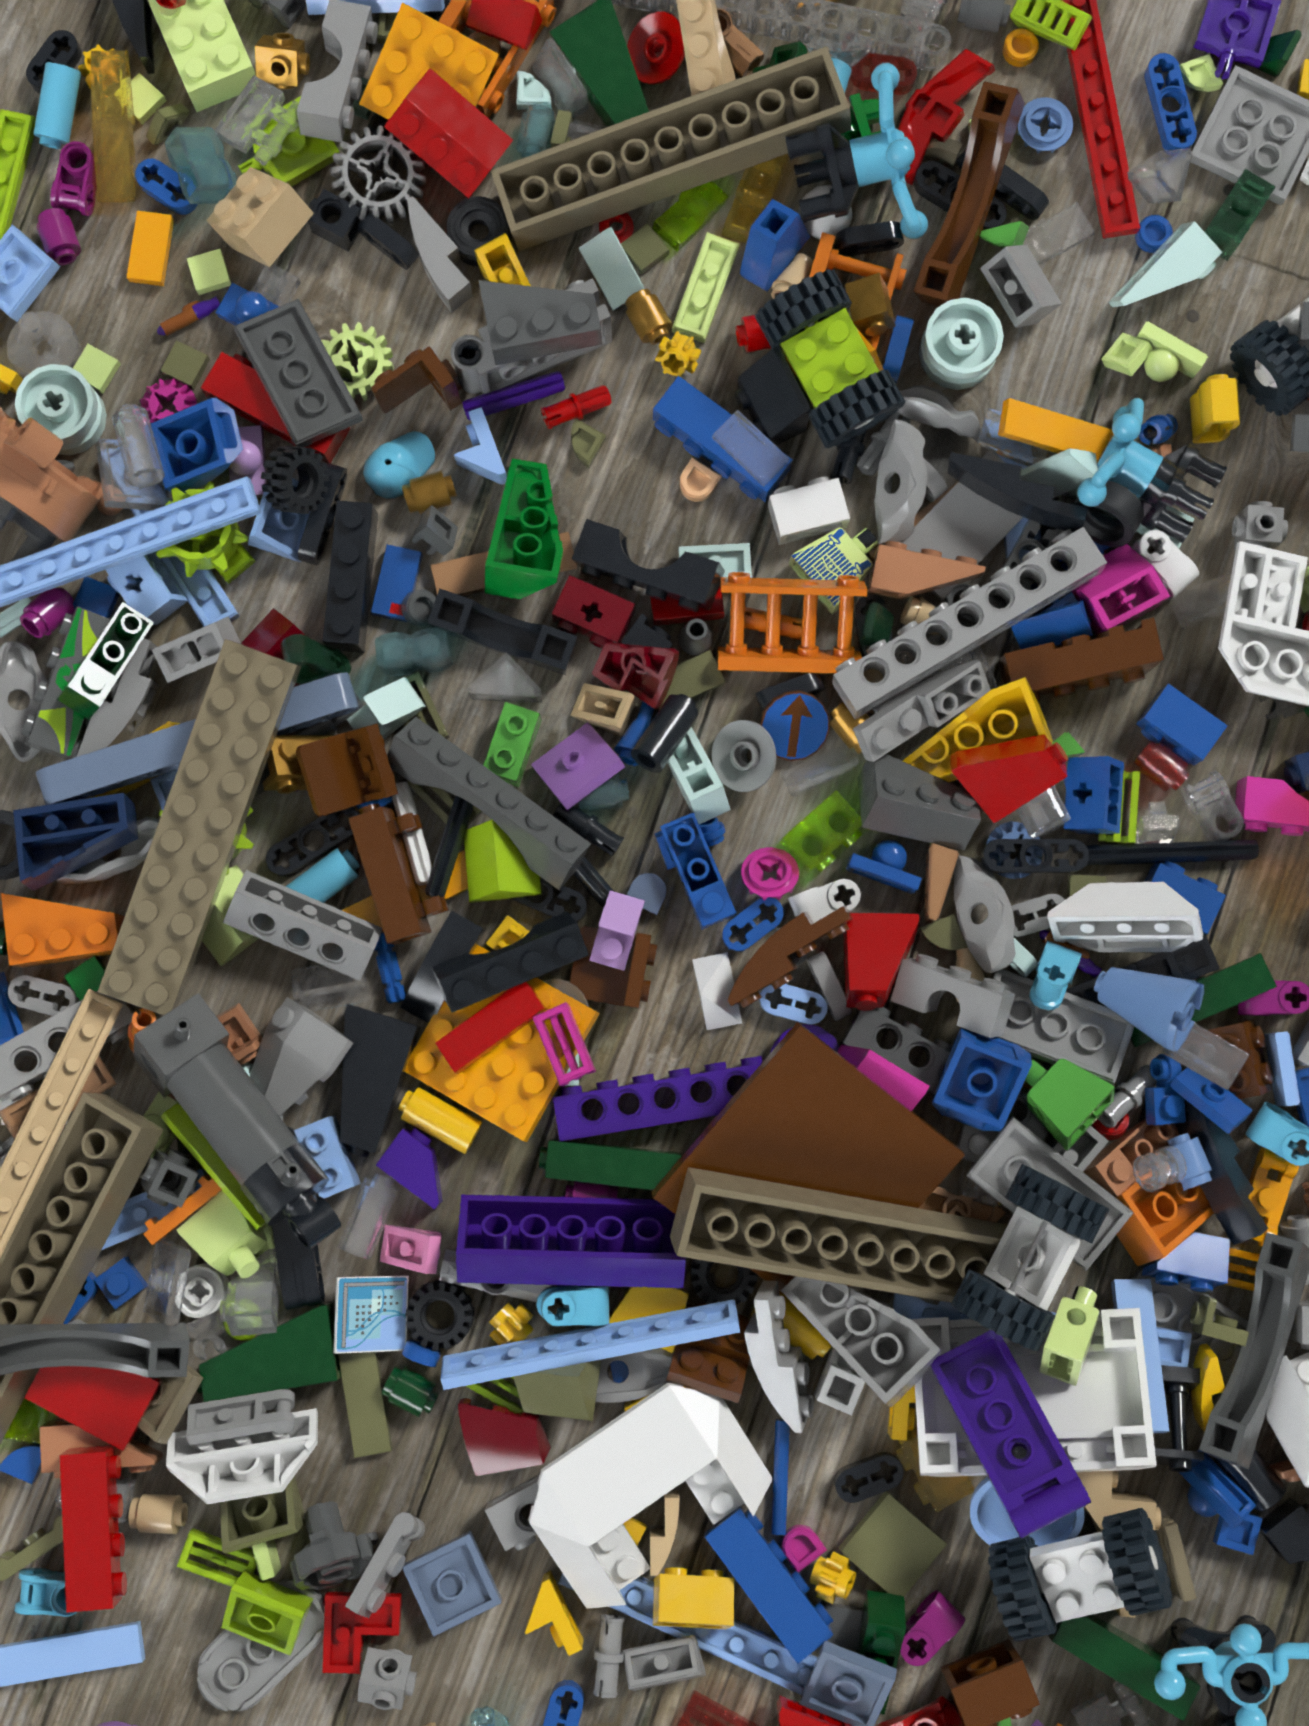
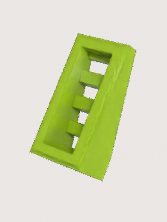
M1017 0L1010 14V19L1018 28L1028 29L1035 35L1075 51L1092 16L1061 0ZM1045 7L1049 8L1042 23H1038ZM1058 13H1061L1062 15L1055 29H1051ZM1074 18L1075 21L1068 35H1063V32L1067 24L1069 23L1070 19Z

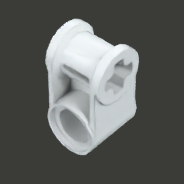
M1152 530L1147 532L1131 547L1153 565L1170 595L1168 600H1173L1199 576V570L1194 562L1183 554L1170 540L1168 535L1162 531ZM1149 546H1152L1155 550L1152 554H1149L1146 550Z
M840 879L824 886L798 893L788 898L795 917L803 912H807L813 923L844 906L842 901L836 902L834 900V897L838 894L839 887H843L845 892L852 891L853 896L849 899L850 905L846 906L849 912L854 910L860 901V889L853 881Z

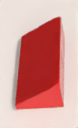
M472 0L466 26L469 29L527 50L543 20L538 7L524 0Z
M720 586L710 611L699 608L698 612H693L678 605L679 600L666 597L665 601H660L650 597L653 625L656 626L688 623L693 619H701L703 621L724 619V604Z

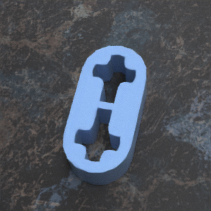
M785 984L778 988L781 990L780 996L791 999L790 1006L778 1004L776 1009L771 1008L770 1001L765 999L766 993L774 992L773 986L769 985L760 992L762 996L759 999L760 1006L770 1015L813 1025L823 1020L827 1013L826 1000L822 995L813 991ZM810 998L816 1000L815 1006L820 1008V1013L813 1014L811 1019L805 1017V1010L795 1007L796 1001L808 1003Z

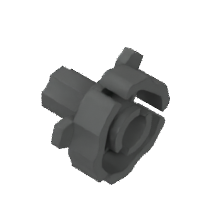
M336 1502L317 1503L307 1508L304 1518L310 1543L302 1551L295 1554V1560L290 1562L295 1586L301 1590H322L343 1584V1579L345 1578L351 1581L362 1576L374 1555L373 1545L378 1541L377 1532L358 1536L352 1532H344Z

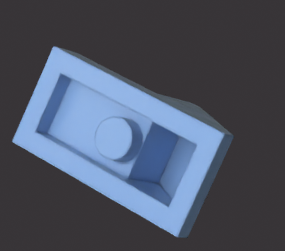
M480 407L469 411L471 424L466 425V429L472 446L475 447L455 453L456 464L503 485L507 479L506 471L483 409Z

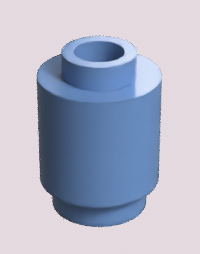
M1185 1133L1167 1140L1170 1147L1163 1151L1176 1182H1181L1184 1191L1212 1181L1209 1173L1212 1168L1198 1137L1191 1139L1189 1134Z

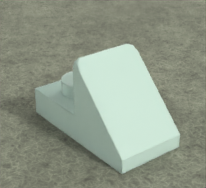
M403 677L365 695L363 699L366 705L350 716L347 721L353 730L378 724L380 734L385 739L426 706L408 679Z

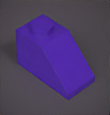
M416 1127L412 1131L407 1128L402 1129L376 1166L433 1209H436L443 1202L436 1150L429 1145L432 1139Z

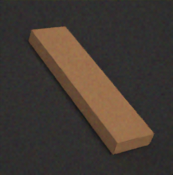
M569 532L560 533L563 558L559 573L577 569V564L572 560L574 551ZM489 551L430 565L437 594L439 588L460 596L485 591V564Z

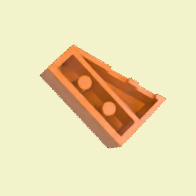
M1 893L9 966L24 968L91 958L93 956L111 955L125 917L112 912Z

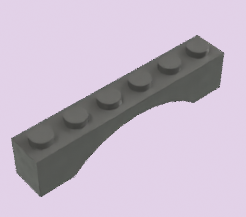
M417 717L413 718L394 736L387 755L390 767L413 784L428 785L446 790L479 808L510 837L525 859L529 869L558 890L577 871L591 845L583 837Z
M1266 1233L1256 1265L1253 1300L1246 1329L1249 1332L1246 1346L1241 1347L1229 1381L1210 1413L1199 1450L1212 1457L1248 1470L1309 1273V1248L1304 1243Z
M186 1323L0 1325V1376L43 1367L83 1366L125 1371L147 1378L187 1377L190 1340Z

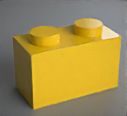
M665 1568L664 1574L660 1573L654 1578L652 1626L723 1630L734 1626V1578L724 1577V1571L702 1570L701 1576L687 1575V1569Z

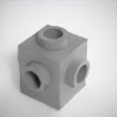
M1254 501L1248 504L1233 520L1232 536L1235 537L1234 550H1236L1237 542L1239 541L1275 549L1282 541H1285L1288 532V521L1283 520L1284 508L1272 507L1273 504L1268 501Z
M368 1647L359 1680L357 1701L372 1704L381 1710H390L392 1708L402 1710L405 1695H413L417 1672L411 1671L412 1655L404 1654L397 1649L381 1650Z

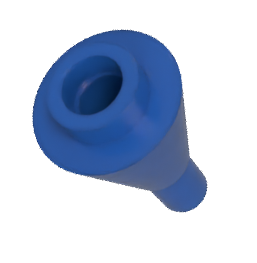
M642 701L637 718L633 720L614 747V751L619 755L621 761L632 766H638L639 764L632 758L631 751L650 724L655 710L644 701Z

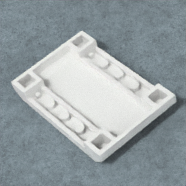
M1140 1308L1101 1310L1076 1386L1039 1372L1043 1349L1050 1329L1039 1351L1027 1349L1003 1336L1005 1343L1076 1472L1139 1470L1156 1467ZM948 1317L911 1319L942 1350L938 1356L991 1330L972 1319L949 1320ZM929 1367L915 1384L921 1476L986 1475L931 1367ZM1017 1446L1012 1450V1455L1018 1459L1024 1458L1027 1454L1025 1448Z

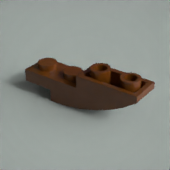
M842 906L813 923L807 912H803L775 932L756 951L742 970L727 999L730 1006L740 1003L745 1008L762 998L759 991L765 987L772 985L774 990L793 980L791 972L798 969L791 955L796 953L797 957L801 958L817 949L815 941L823 936L828 935L829 939L832 940L849 930L846 923L852 920L853 917L847 907Z

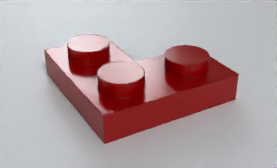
M327 1591L324 1611L322 1673L360 1674L362 1670L363 1635L399 1636L401 1632L402 1593H386L385 1600L378 1611L372 1612L370 1617L367 1618L345 1607L353 1592Z

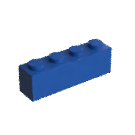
M680 376L676 378L653 408L654 425L662 434L667 437L672 435L683 442V447L688 453L696 458L702 456L711 462V468L725 479H728L730 476L740 484L739 488L751 499L756 500L760 498L766 502L791 469L792 458Z
M740 1506L704 1532V1536L791 1656L799 1664L819 1648L824 1641H827L834 1635L829 1626L834 1620L821 1602L814 1606L805 1594L810 1590V1587L796 1570L791 1574L782 1563L787 1556L777 1542L773 1539L768 1543L759 1530L764 1525L757 1515L753 1516L749 1509L745 1512Z

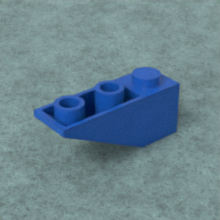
M694 812L660 826L701 930L734 917L736 910Z

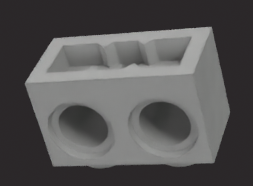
M228 616L152 649V652L167 683L217 662L225 639L239 644L241 642Z

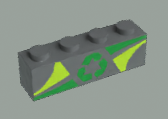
M78 606L72 615L65 613L58 633L64 635L60 648L53 646L46 663V667L52 668L47 682L40 681L33 699L39 702L35 716L27 715L21 734L27 736L24 745L65 760L71 757L85 717L58 701L57 698L110 621L109 618Z

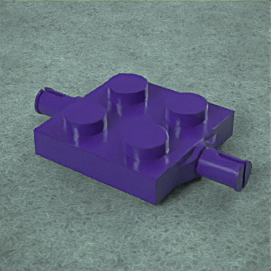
M1207 0L1193 48L1220 57L1215 71L1217 78L1220 77L1222 71L1221 79L1229 78L1233 62L1260 68L1266 54L1281 0Z

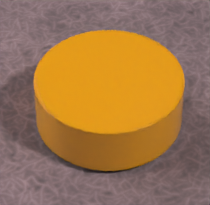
M1019 28L1011 31L1007 35L1002 48L1005 60L1015 67H1025L1031 64L1039 49L1038 39L1028 29Z

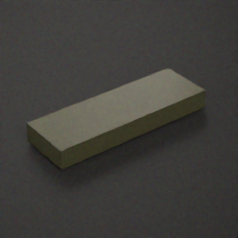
M377 1352L338 1353L354 1458L392 1451L393 1447L385 1398L381 1394L383 1385Z

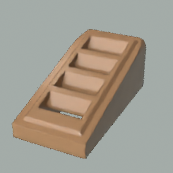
M931 843L926 851L924 916L925 921L930 923L939 919L959 855L956 850Z

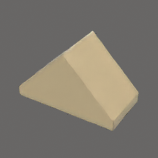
M584 683L570 716L622 737L635 706V696L628 692Z

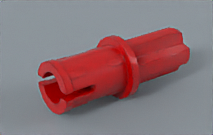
M605 385L578 395L571 393L568 399L542 407L541 414L546 416L543 420L547 428L552 429L575 418L582 420L583 415L610 405L612 403L611 394Z

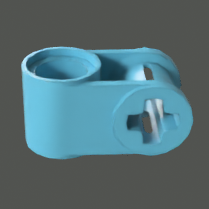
M1047 940L1036 969L1037 975L1029 993L1030 1000L1035 1006L1044 1010H1054L1061 1005L1067 987L1073 980L1082 953Z
M1264 1102L1245 1133L1247 1137L1263 1148L1276 1153L1296 1166L1308 1164L1309 1127L1294 1119L1282 1108L1272 1103ZM1302 1139L1307 1142L1305 1146L1307 1151L1303 1154L1298 1152L1299 1144L1297 1143Z
M609 1286L549 1287L544 1289L537 1298V1311L552 1326H600L610 1323ZM557 1298L563 1304V1307L557 1308V1314H553L548 1309V1306L554 1305Z
M26 1568L19 1571L18 1578L22 1580L20 1601L15 1604L14 1611L16 1613L69 1617L77 1613H66L65 1572L52 1571L45 1568Z

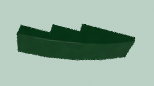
M1257 953L1231 966L1219 969L1195 980L1204 985V996L1200 1010H1194L1191 1020L1195 1022L1277 987L1262 954ZM1134 1027L1130 1040L1133 1046L1137 1047L1153 1039Z

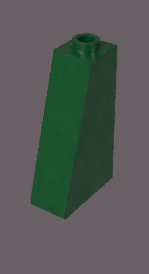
M597 0L549 31L551 50L606 127L649 112L611 0Z
M550 1139L548 1147H541L539 1169H546L545 1178L654 1190L682 1155L681 1152Z
M333 1301L321 1304L201 1363L199 1371L196 1372L204 1378L197 1391L199 1394L203 1393L204 1402L338 1381L341 1378L338 1354L333 1353L335 1324Z
M1094 1615L1058 1622L1055 1634L1048 1635L1055 1644L1184 1721L1201 1687L1181 1664L1177 1665V1670L1182 1673L1185 1679L1186 1687L1184 1694L1179 1699L1173 1701L1159 1696L1155 1689L1154 1680L1155 1675L1161 1669V1659L1164 1654Z

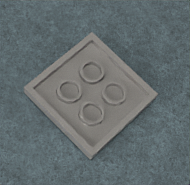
M1235 65L1187 161L1276 204L1282 205L1309 153V100Z

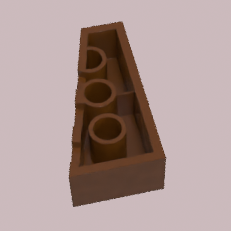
M1153 617L1141 620L1139 627L1126 632L1123 625L1108 628V631L1097 634L1096 639L1090 640L1089 635L1083 634L1062 641V647L1055 648V644L1050 642L1005 653L1000 658L999 665L1004 685L1026 677L1037 701L1041 700L1040 695L1053 693L1054 698H1059L1076 693L1075 688L1088 686L1089 691H1094L1111 686L1110 681L1123 679L1124 684L1146 679L1145 674L1161 663L1164 657Z

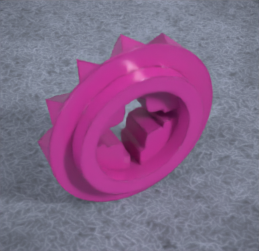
M175 378L172 380L158 379L157 383L146 387V393L140 399V414L145 423L151 428V423L174 414L173 411L170 412L167 409L161 412L163 407L160 404V397L162 399L165 398L167 401L174 398L173 405L176 407L177 412L196 405L197 400L187 384H183Z
M773 847L761 848L749 854L744 860L741 868L742 884H745L749 889L750 895L755 893L761 896L764 901L768 897H776L780 900L784 894L792 893L799 880V867L795 859L786 851ZM765 870L770 873L773 870H777L776 880L770 877L762 881L763 871Z

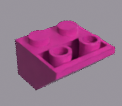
M1128 544L1103 555L1107 564L1102 573L1071 591L1078 602L1084 601L1087 615L1092 621L1090 626L1095 635L1108 631V628L1125 625L1159 607L1170 597L1153 565Z

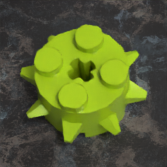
M208 482L204 489H188L185 491L186 493L175 487L171 490L173 501L169 500L165 506L213 489L214 483ZM238 522L158 550L156 554L160 559L177 556L185 564L186 577L191 578L197 569L211 570L219 568L225 572L229 569L228 563L235 554L239 543L248 542L249 537L240 532Z

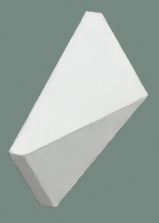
M728 952L692 959L706 1030L741 1024L742 1019L739 1005L730 1006L727 1001L734 986Z

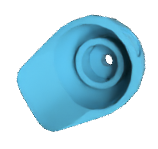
M413 431L380 445L365 462L363 470L365 481L376 495L385 499H395L403 495L402 485L409 484L410 479L423 476L433 465L435 450L431 441L425 434ZM391 461V464L386 465V462Z

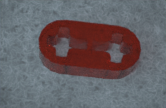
M862 53L853 60L850 79L858 89L878 92L871 83V75L875 67L881 63L893 64L898 70L904 71V81H899L898 86L893 90V94L903 95L910 92L914 87L917 67L908 58L876 53ZM863 66L870 67L871 73L869 77L863 76Z

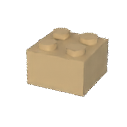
M250 167L247 172L239 176L236 185L228 195L216 204L214 212L206 221L232 249L270 267L314 213L289 184Z

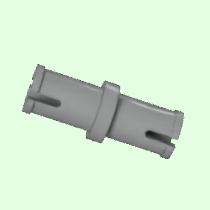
M1143 1065L1126 1083H1120L1115 1088L1114 1101L1098 1118L1104 1126L1114 1128L1130 1110H1136L1142 1104V1098L1145 1096V1087H1154L1156 1085V1080L1151 1076L1149 1065Z
M603 1614L600 1618L599 1648L594 1651L597 1669L593 1695L598 1697L601 1693V1698H616L618 1695L619 1664L624 1661L621 1643L625 1618L623 1616H618L617 1618V1615Z

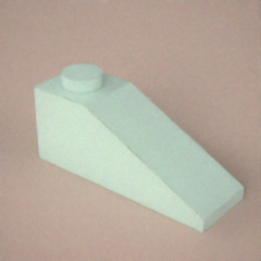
M1195 221L1181 224L1108 303L1112 307L1125 306L1192 280L1203 279L1215 268L1216 263L1214 261L1222 251Z
M691 727L667 763L691 812H694L698 824H701L731 809L724 786Z

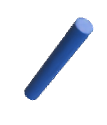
M775 1419L771 1534L786 1535L790 1426L783 1419Z

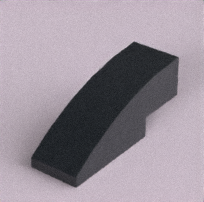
M451 910L420 966L401 1008L429 1023L432 1016L437 1015L445 1001L432 967L465 953L472 954L486 930Z

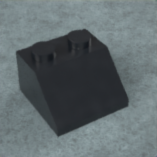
M777 346L738 376L737 390L734 392L743 411L748 409L753 419L750 422L752 430L774 446L805 432L809 421L808 415L811 413V407L780 347Z

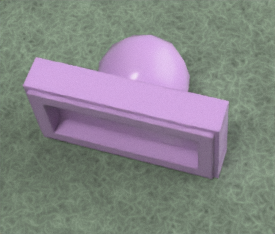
M261 425L238 427L243 451L229 466L230 482L248 476L252 481L256 497L262 498L264 491L261 485L267 484V479H261L262 472H267L266 467L263 466L266 460L263 428Z

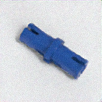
M1171 414L1152 416L1141 425L1139 438L1147 445H1150V443L1161 444L1166 442L1176 433L1178 421Z

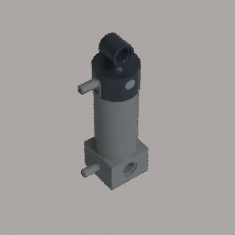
M198 993L134 1034V1059L164 1098L171 1093L236 1178L241 1185V1190L268 1226L289 1217L288 1223L293 1233L302 1245L310 1250L341 1227V1222L329 1203L321 1196L318 1198L315 1196L328 1183L329 1178L302 1142H298L227 1048L228 1031Z

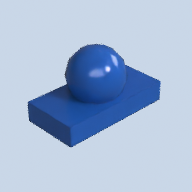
M232 283L215 313L219 318L236 326L279 306L268 301L258 292L248 291Z
M887 839L879 842L872 851L871 859L853 853L846 866L849 872L910 894L919 889L922 880L921 877L902 871L907 863V853L903 845L896 840Z
M1205 1452L1204 1461L1192 1467V1471L1179 1472L1191 1485L1187 1494L1188 1503L1192 1510L1200 1516L1211 1517L1219 1514L1234 1529L1256 1506Z

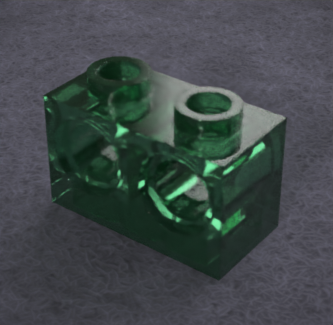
M1246 168L1205 231L1222 251L1219 256L1226 261L1229 260L1275 189L1274 185Z

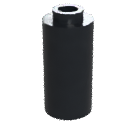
M684 694L669 695L632 749V758L644 769L653 773H660L699 716L696 703L689 696Z
M1256 1449L1254 1450L1249 1470L1215 1458L1235 1484L1255 1503L1258 1511L1266 1510L1275 1505L1287 1491V1486Z

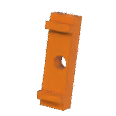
M209 1174L197 1180L202 1187L185 1200L182 1208L177 1206L161 1220H158L155 1216L144 1223L148 1230L143 1235L151 1245L159 1243L222 1191Z

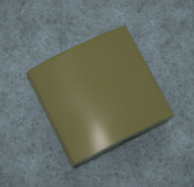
M885 1491L838 1549L889 1594L905 1596L947 1543L941 1536L917 1518L909 1508L888 1491Z

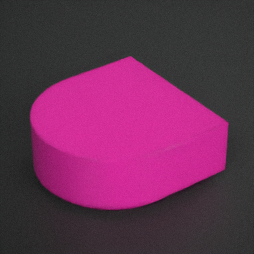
M806 1525L790 1527L782 1538L783 1552L787 1556L789 1563L798 1572L827 1551L817 1534Z

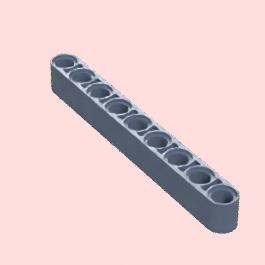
M338 673L294 687L277 735H285L357 711L359 705L349 674ZM196 719L36 771L45 805L87 799L177 770Z

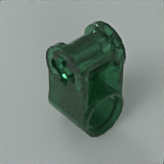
M290 635L281 642L282 660L301 666L295 683L302 685L338 673L349 674L351 672V664L341 651L314 641L306 635Z

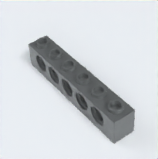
M884 1007L875 1008L870 1011L858 1009L840 1044L870 1049L929 1085L927 1093L934 1096L941 1078V1070L946 1065L953 1046L938 1038L935 1039L934 1043L921 1036L923 1030L906 1020L903 1021L902 1025L889 1018L891 1012ZM882 1028L892 1031L895 1037L893 1046L887 1050L881 1048L876 1041L877 1033ZM915 1046L923 1048L926 1052V1062L921 1067H915L909 1061V1052ZM1019 1092L1016 1101L1022 1106V1115L1017 1120L1044 1141L1048 1130L1029 1110L1027 1095Z

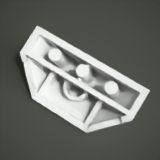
M1165 882L1089 883L1048 911L1047 916L1054 941L1061 943L1067 941L1077 947L1095 952H1173L1188 946L1193 941L1203 940V930L1198 909Z
M317 1408L291 1412L294 1415V1429L287 1434H278L271 1431L190 1445L186 1437L187 1430L173 1432L167 1443L166 1467L206 1504L283 1492L318 1444Z

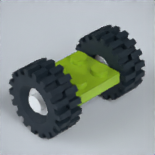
M830 269L825 270L823 273L822 271L818 272L811 278L802 279L798 284H793L785 292L777 294L775 299L765 303V307L760 308L757 314H755V318L771 348L779 346L784 351L814 409L808 416L827 449L838 446L842 442H846L873 428L879 422L886 420L890 415L896 413L905 404V400L888 370L879 371L847 312L852 302L835 270Z

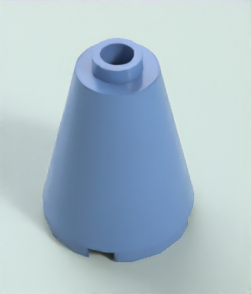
M1111 967L1107 972L1102 971L1099 974L1094 991L1098 992L1099 1002L1162 1047L1174 1052V1050L1178 1051L1192 1030L1195 1021L1191 1019L1194 1010H1200L1204 996V985L1195 980Z

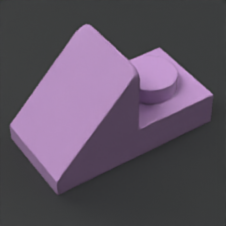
M614 891L609 892L598 924L599 929L589 961L625 971L645 900Z

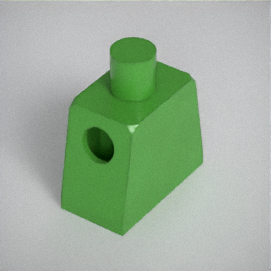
M1063 1058L1059 1059L1048 1071L1035 1060H1031L1032 1066L1025 1079V1082L1032 1086V1089L1027 1094V1106L1060 1145L1068 1151L1112 1104L1115 1087Z

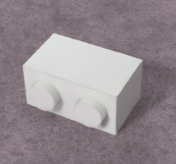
M826 476L809 481L808 486L797 489L793 485L784 486L776 489L774 495L769 496L768 509L778 545L828 533L839 527L842 529L847 528L850 520L839 478L829 480Z

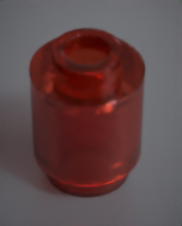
M1152 740L1133 762L1139 767L1138 771L1164 792L1170 787L1176 791L1190 775L1185 771L1188 766L1187 762L1162 743L1157 745Z

